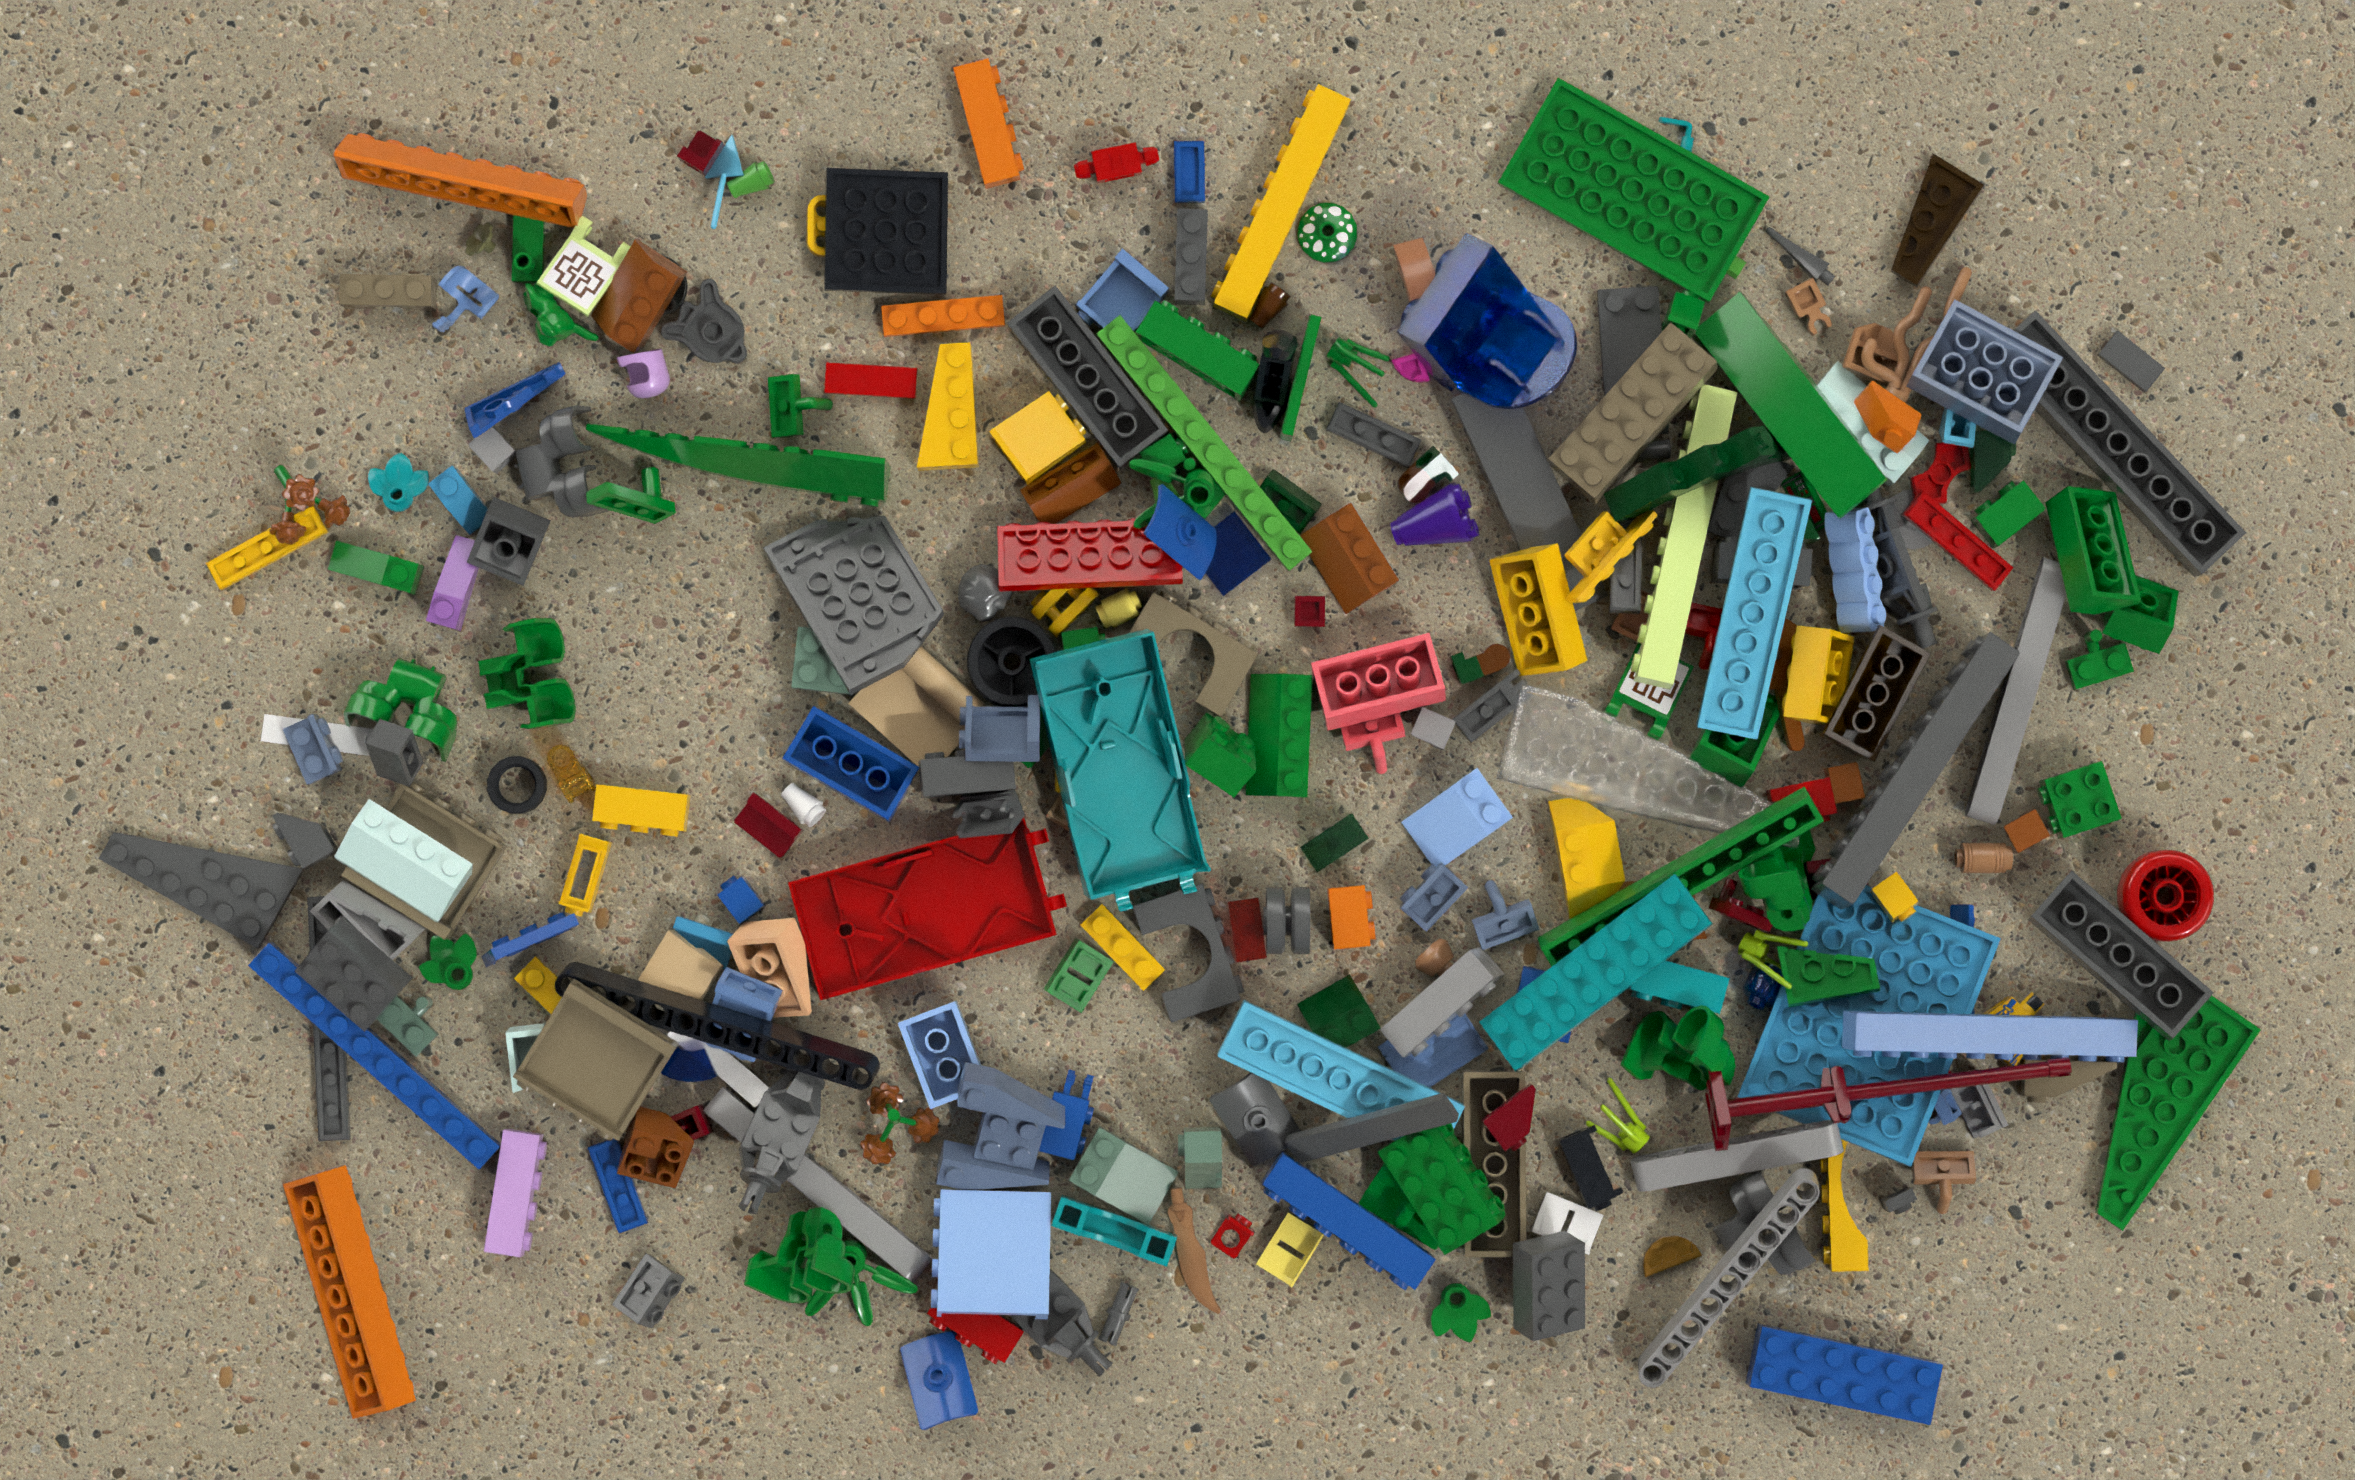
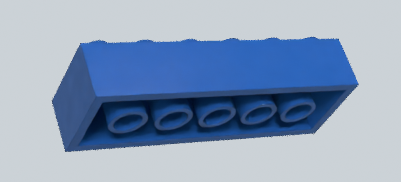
M1283 1151L1261 1180L1262 1185L1265 1186L1263 1191L1266 1195L1278 1203L1281 1199L1290 1203L1288 1208L1292 1213L1302 1220H1305L1308 1216L1316 1221L1313 1225L1315 1226L1314 1228L1329 1238L1332 1233L1341 1239L1339 1241L1340 1246L1353 1255H1356L1358 1251L1365 1255V1263L1381 1273L1383 1268L1391 1273L1389 1277L1391 1281L1405 1291L1408 1286L1416 1290L1436 1260L1425 1249Z
M1758 1323L1746 1384L1752 1388L1931 1425L1943 1364L1934 1360Z

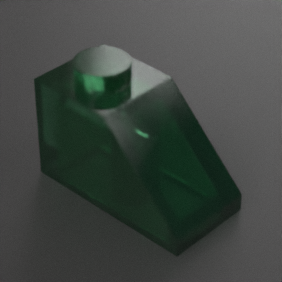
M1975 431L1973 448L1969 447L1971 463L1970 494L1981 492L2011 462V456L2016 454V443L2014 445L1990 431Z
M1350 813L1300 848L1315 871L1319 872L1369 838L1354 815Z

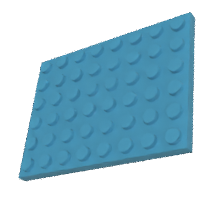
M1867 885L1855 903L1842 910L1818 895L1810 913V920L1806 923L1800 940L1807 941L1808 946H1797L1796 950L1816 951V953L1872 958L1875 960L1880 991L1788 1007L1785 987L1782 985L1737 1098L1821 1088L1823 1068H1829L1831 1074V1069L1834 1066H1840L1843 1069L1846 1086L1948 1074L1954 1058H1939L1938 1052H1929V1058L1910 1057V1052H1901L1900 1057L1882 1056V1051H1872L1871 1057L1853 1056V1050L1842 1048L1844 1011L1971 1014L2001 938L1918 905L1913 907L1916 912L1905 921L1901 922L1897 918L1891 922L1871 895L1872 887ZM1941 1090L1850 1101L1851 1115L1849 1122L1845 1124L1837 1123L1841 1140L1911 1167ZM1824 1106L1774 1112L1802 1124L1831 1120Z

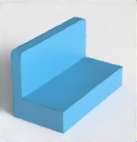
M676 917L673 928L694 947L705 949L723 965L722 969L728 967L732 952L727 940L733 933L684 917Z

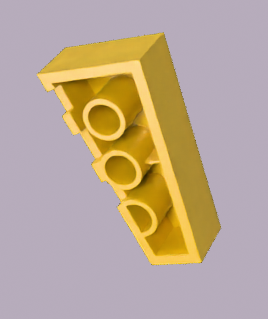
M970 342L940 344L917 469L918 471L978 468L972 346Z

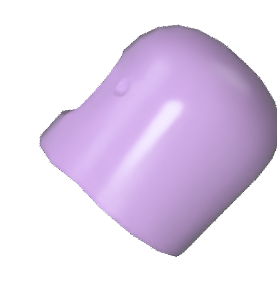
M662 349L617 357L619 367L625 366L630 377V383L627 385V388L633 396L637 398H650L663 393L668 388L670 377Z

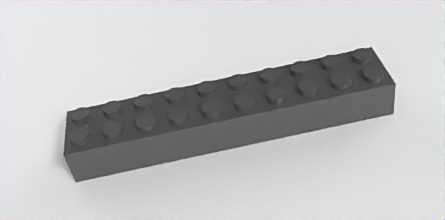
M2036 310L2013 329V331L2063 357L2035 410L2113 492H2116V495L2194 577L2202 575L2246 534L2242 527Z
M1992 632L1982 637L1978 635L1974 641H1969L1961 653L1965 658L1958 665H1954L1946 675L1947 685L1941 690L1938 689L1930 699L1928 704L1931 706V709L1924 715L1921 714L1911 729L1915 731L1913 736L1911 735L1908 740L1904 739L1896 750L1895 754L1899 756L1897 760L1891 765L1888 764L1880 774L1878 779L1882 781L1875 790L1871 789L1862 801V805L1865 806L1863 811H1860L1858 815L1854 814L1846 825L1845 829L1849 831L1847 835L1841 840L1838 839L1828 853L1832 856L1830 861H1827L1825 865L1821 864L1812 876V880L1815 881L1811 888L1812 891L1840 910L1855 903L2021 652Z

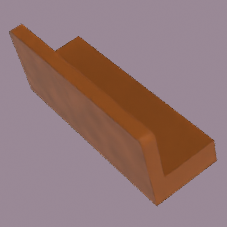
M1096 443L1020 489V492L1039 522L1056 524L1121 484V481L1099 444Z

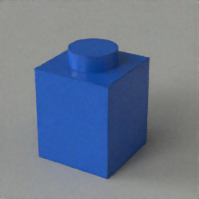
M732 876L720 885L723 891L717 896L739 924L747 921L766 906L743 876L739 879Z

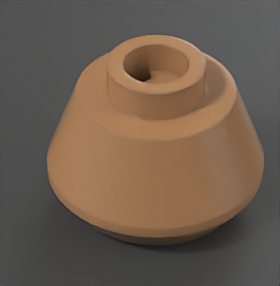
M1439 938L1415 960L1416 969L1431 977L1435 974H1438L1440 977L1453 965L1451 960L1454 958L1448 941Z

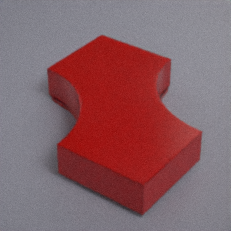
M1943 442L1936 443L1935 456L1931 466L1924 473L1910 478L1913 499L1920 491H1924L1939 505L1946 504L1947 489L1952 479L1956 475L1971 469L1968 447Z

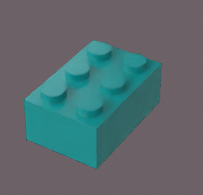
M1664 961L1628 989L1632 990V997L1651 1002L1653 996L1662 998L1661 1005L1681 1010L1682 1005L1691 1006V1009L1703 1005L1707 1006L1714 1013L1720 1014L1730 978Z

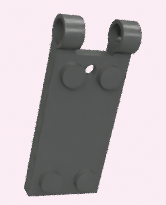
M1658 286L1597 290L1604 396L1662 333ZM1669 424L1660 434L1669 433Z

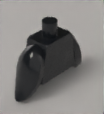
M1284 330L1267 332L1262 338V355L1252 404L1256 425L1262 433H1268L1274 428L1282 417L1289 400V382L1298 342L1297 337Z

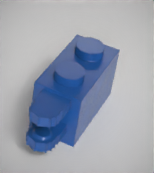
M1073 1070L1068 1071L1063 1092L1055 1090L1052 1100L1065 1106V1128L1061 1129L1046 1125L1039 1148L1040 1152L1071 1160L1075 1159L1076 1154L1082 1155L1087 1138L1081 1136L1083 1125H1090L1094 1107L1089 1106L1090 1099H1088L1094 1076L1087 1074L1083 1083L1082 1096L1078 1097L1070 1094L1076 1077Z

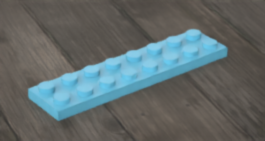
M1750 487L1696 724L1698 728L1758 739L1811 508V499Z
M1243 1000L1217 1053V1057L1346 1118L1441 1094L1246 1000ZM1447 1096L1459 1113V1120L1465 1106L1463 1103ZM1457 1122L1451 1123L1453 1128H1455Z

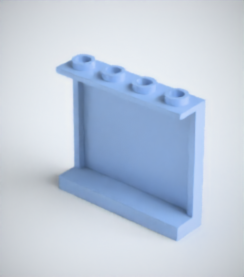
M941 1189L940 1198H934L933 1217H939V1229L933 1228V1247H939L938 1259H932V1277H938L937 1289H931V1308H937V1317H941L942 1313L1027 1315L1035 1316V1319H1048L1051 1192Z

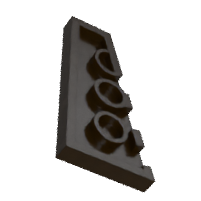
M1932 153L1891 272L1917 288L1984 188V184Z

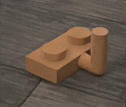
M1919 1151L1916 1153L1912 1163L1913 1184H1939L1940 1197L1936 1206L1938 1213L1946 1214L1948 1212L1953 1197L1951 1184H1975L1974 1151Z

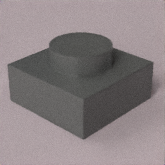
M1905 1187L1880 1199L1885 1211L1889 1213L1894 1211L1896 1215L1912 1208L1911 1202L1917 1200L1913 1189L1910 1187Z

